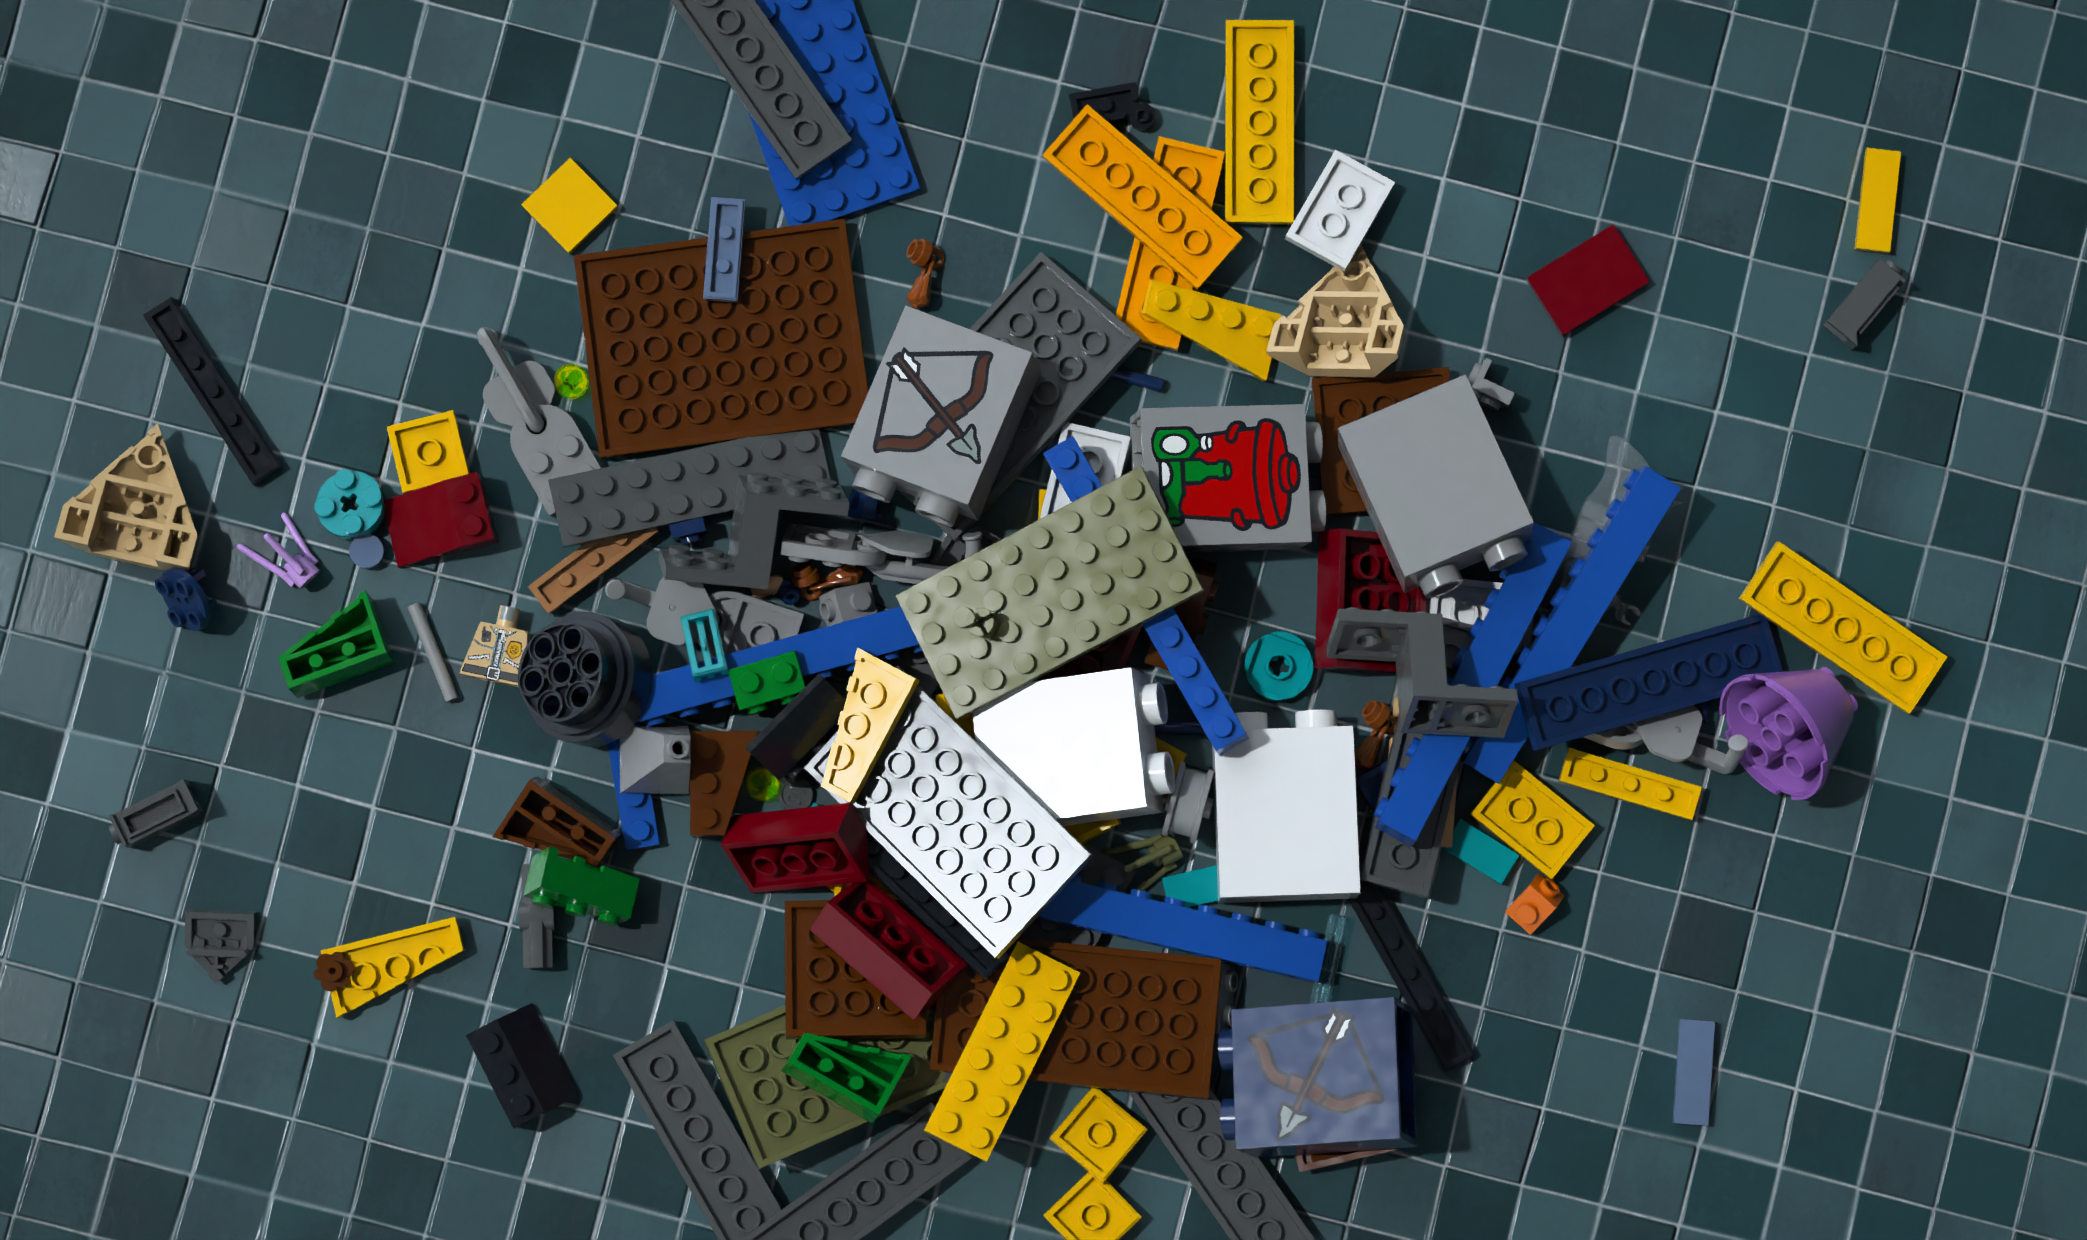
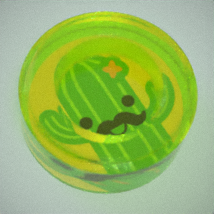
M566 364L556 371L554 386L562 397L577 399L587 391L589 379L584 369L580 366Z
M757 767L747 775L745 787L747 793L753 799L766 802L778 794L780 781L765 767Z

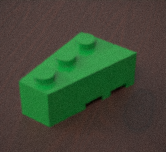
M366 590L356 596L357 599L341 612L338 610L331 616L332 619L315 632L311 631L278 657L288 689L297 698L394 663L374 601Z
M551 846L532 857L523 894L524 897L533 899L532 904L544 908H552L553 905L566 908L565 913L577 917H585L586 914L599 917L598 922L610 926H618L619 923H623L631 918L639 878L606 866L598 868L585 864L586 859L574 856L573 860L558 857L559 849Z
M804 1033L796 1043L781 1071L873 1123L883 1110L912 1055L881 1051L880 1048L870 1046L867 1048L848 1044L847 1041Z

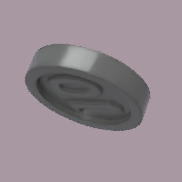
M798 778L792 783L788 780L785 784L782 783L779 788V801L787 810L806 808L813 799L812 787L802 778Z

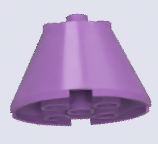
M1822 667L1819 670L1770 672L1739 676L1724 688L1719 710L1720 715L1725 714L1728 730L1724 734L1727 741L1736 734L1745 736L1749 741L1748 747L1740 760L1744 769L1770 792L1776 795L1783 792L1792 795L1791 800H1804L1816 794L1824 785L1851 727L1858 704L1854 696L1847 693L1839 681L1836 680L1834 673L1829 668Z

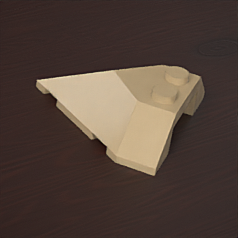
M1362 245L1358 248L1345 272L1334 266L1298 300L1300 305L1287 318L1282 315L1274 323L1266 351L1268 356L1308 376L1376 377L1399 358L1406 329Z
M157 423L134 447H129L91 480V484L76 497L73 496L63 505L54 535L56 540L94 556L160 571L173 567L184 570L190 569L198 534Z

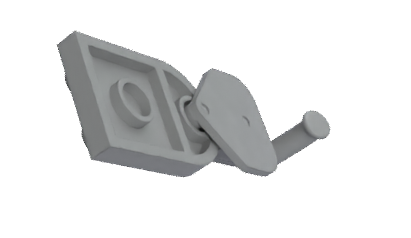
M482 327L477 332L479 344L484 348L499 376L493 378L485 385L483 390L484 402L497 422L513 426L510 434L512 451L550 516L555 513L549 487V479L596 470L601 467L573 418L559 407L551 405L555 387L544 367L535 361H524L512 367L498 343L496 331ZM529 431L537 432V433H539V432H541V431H543V432L540 433V434H532V433L529 432Z
M789 523L782 540L780 555H786L789 560L795 562H807L809 559L821 560L824 565L830 567H841L843 564L861 565L867 567L872 573L884 580L918 584L950 567L914 562V558H926L931 555L934 540L923 534L903 531L863 534ZM969 532L962 536V539L966 542L965 559L981 551L982 532ZM887 553L906 556V562L886 560Z
M664 577L660 580L656 591L617 578L610 579L605 588L606 595L612 600L624 597L651 606L647 617L648 631L653 637L675 645L686 643L680 617L714 609L719 625L720 616L717 613L718 611L722 617L719 631L725 655L798 635L804 617L802 612L739 591L721 590L708 595L703 583L665 580ZM705 619L703 622L710 655L717 657L710 621ZM696 622L690 623L693 639L696 638L701 646Z
M1694 705L1584 736V738L1621 750L1635 748L1643 743L1654 755L1673 762L1687 760L1722 774L1734 772L1749 744L1745 736L1741 734L1733 735L1728 740L1729 750L1725 754L1696 743L1702 724V715Z

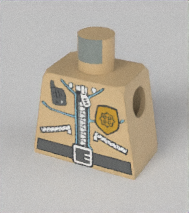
M500 605L496 624L480 622L461 667L460 674L466 677L519 688V663L525 647L531 640V634L528 631L516 629L520 609Z

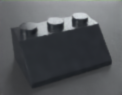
M818 674L745 748L781 783L785 784L788 780L792 783L806 770L804 764L812 756H815L838 731V720L840 712L844 709L846 699Z
M532 1003L466 1035L513 1128H518L579 1096Z

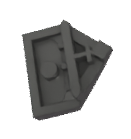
M187 909L185 911L184 945L187 947L186 953L192 956L209 973L208 976L217 983L255 947L256 912Z

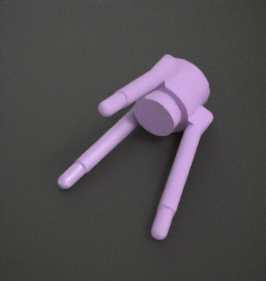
M284 512L281 514V518L304 557L299 553L292 557L268 533L264 535V539L287 562L284 568L288 572H285L241 543L237 545V549L282 578L290 587L296 584L299 589H302L320 572L315 566L319 561L309 551L288 514Z

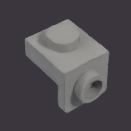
M1485 358L1482 365L1475 363L1468 380L1472 383L1471 387L1475 395L1481 398L1480 403L1495 411H1499L1500 407L1506 410L1515 393L1484 379L1492 362L1491 359Z
M869 582L836 588L819 597L820 614L825 620L826 626L877 613Z

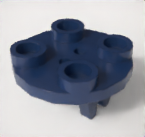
M173 567L164 571L162 576L155 580V587L163 596L169 608L167 612L168 618L176 627L184 625L186 628L194 631L202 630L211 621V611L218 606L216 599L209 601L202 587L197 582L206 575L203 568L198 570L192 568L185 571L184 569Z

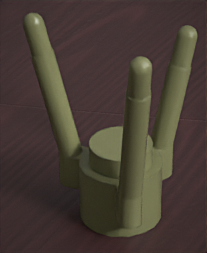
M1159 833L1148 839L1115 846L1102 851V853L1109 856L1152 846L1147 849L1148 855L1124 867L1125 872H1130L1152 861L1156 867L1162 865V867L1135 888L1141 891H1145L1165 873L1177 868L1175 862L1183 858L1181 850L1171 833L1164 837Z

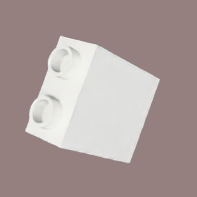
M1124 668L1030 682L973 712L975 740L1063 826L1163 813L1162 794L1173 793L1175 790V771L1172 758L1168 751L1157 753L1154 725L1167 723L1168 707L1165 691L1160 682L1150 684L1149 675L1136 669Z
M1335 710L1295 712L1296 728L1268 729L1267 713H1235L1249 739L1220 756L1212 745L1218 903L1357 898L1360 894L1353 726H1337V713Z

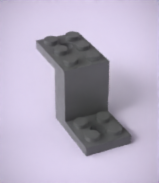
M749 472L748 476L739 475L728 555L724 554V551L715 548H705L703 552L690 551L689 547L683 545H670L669 549L660 548L658 562L665 580L768 590L779 509L848 516L849 501L841 486L837 485L836 481L829 479H817L816 483L803 482L801 477L784 475L782 480L771 479L768 474L761 472Z
M1355 607L1338 609L1326 646L1327 658L1396 662L1400 733L1504 738L1518 702L1517 689H1506L1501 686L1489 688L1470 687L1466 684L1448 686L1442 614H1430L1426 611L1415 613L1396 612L1391 609L1381 611L1361 610Z

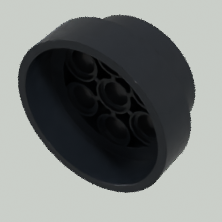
M593 612L568 614L541 629L525 647L518 668L519 691L535 723L546 734L555 739L587 747L606 745L626 734L641 716L647 704L652 683L649 653L638 633L620 620Z

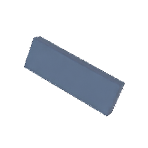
M711 197L704 300L738 303L746 209L745 199Z
M1679 1019L1672 1123L1708 1126L1715 1033V1022Z

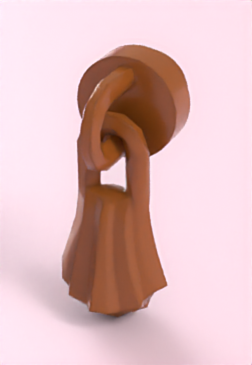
M923 238L920 240L914 239L908 246L906 256L912 264L923 268L907 295V301L912 308L919 310L929 307L932 271L940 269L944 264L945 258L944 253L939 248L933 246L930 241ZM931 253L937 255V257L939 258L937 263H935V257L931 255Z
M803 562L793 567L791 579L794 586L800 589V596L805 600L813 601L820 597L822 588L860 584L863 569L858 565L845 564L828 576L820 578L817 567L812 566L811 562ZM808 586V590H815V593L809 595L805 587Z
M1372 700L1362 710L1364 722L1373 731L1354 751L1355 768L1358 770L1372 768L1384 734L1390 735L1395 731L1397 717H1392L1390 707L1382 701ZM1387 719L1391 720L1392 722L1390 728H1388L1389 722Z

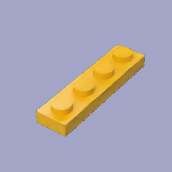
M1572 748L1567 749L1558 780L1561 783L1690 821L1693 820L1702 789L1701 786Z

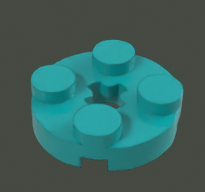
M342 469L322 485L318 492L314 509L321 524L330 534L340 539L350 540L351 537H358L360 535L364 537L375 531L384 518L386 505L384 504V494L381 487L371 476L360 471ZM357 498L355 502L358 508L355 511L349 509L347 513L343 512L345 508L344 502L347 499Z
M1277 631L1264 635L1250 646L1244 661L1246 680L1253 690L1265 699L1272 701L1293 699L1307 687L1312 678L1313 660L1310 651L1300 638L1291 633ZM1278 657H1282L1285 659L1284 665L1289 667L1288 672H1281L1279 676L1272 674L1273 668L1269 667L1270 660L1277 661Z

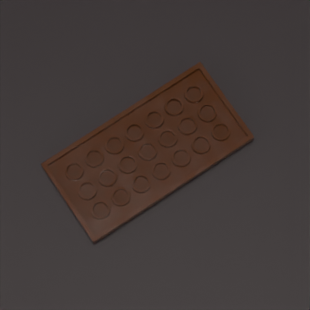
M1017 938L1006 950L1011 956L1017 942H1020L1080 972L1027 1081L1208 1099L1221 959ZM1008 960L986 982L967 965L937 999L930 1071L953 1073Z

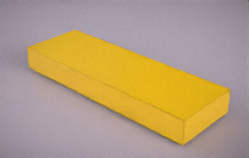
M1875 148L1865 149L1854 250L1883 254L1890 253L1901 158L1900 151Z

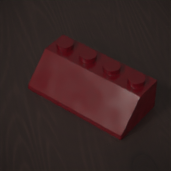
M851 803L735 815L720 844L751 893L867 882L870 877L866 826Z
M870 879L867 882L851 883L829 900L810 928L822 942L833 949L851 967L857 970L876 989L881 991L913 1020H916L929 1009L968 965Z

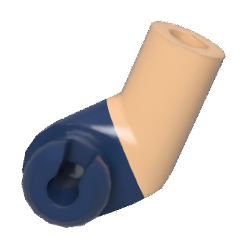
M778 574L770 577L768 590L750 588L754 597L761 599L773 595L786 605H794L800 598V589L795 587L791 580Z

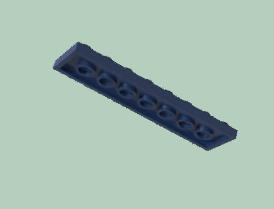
M1759 614L1518 682L1514 685L1515 689H1517V696L1532 748L1535 751L1720 698L1724 688L1732 680L1745 674L1783 672L1769 621Z

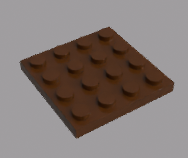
M1449 367L1382 372L1376 377L1312 378L1315 422H1319L1322 431L1323 449L1319 471L1321 490L1324 493L1326 503V516L1367 512L1339 450L1338 428L1449 382Z
M829 900L785 901L786 1040H799L804 1033L833 1039L926 1038V1011L916 1020L911 1019L810 930ZM894 900L924 926V923L900 900Z

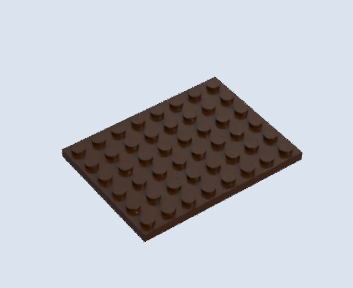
M845 219L744 232L738 303L703 299L708 237L573 255L600 459L722 443L745 437L855 425L868 394Z

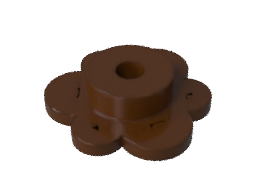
M334 952L332 956L321 954L316 961L318 969L315 970L314 977L321 981L324 990L334 991L338 986L346 987L349 984L348 976L354 972V965L350 960H344V955L341 952ZM332 968H335V974H331L330 970Z

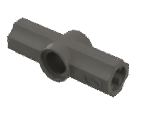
M522 864V901L519 902L520 932H523V968H554L553 931H556L557 924L556 905H553L552 908L536 906L532 904L533 899L523 896L531 864Z

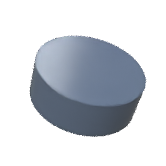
M369 534L364 537L360 535L350 545V558L360 568L373 569L382 563L385 557V547L381 540L374 535Z

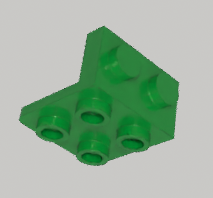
M795 651L728 670L739 710L747 708L749 715L770 709L768 702L780 699L782 705L790 703L807 686L804 683Z

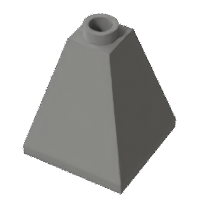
M634 724L626 734L620 737V793L689 794L691 749L688 725L658 724L647 727L646 724Z

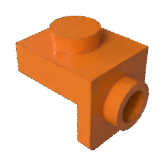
M1537 874L1527 888L1506 909L1505 913L1531 935L1557 908L1564 895L1560 892L1558 885L1554 881L1544 878L1541 874Z

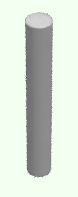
M418 602L410 605L407 608L446 703L459 698L421 603Z

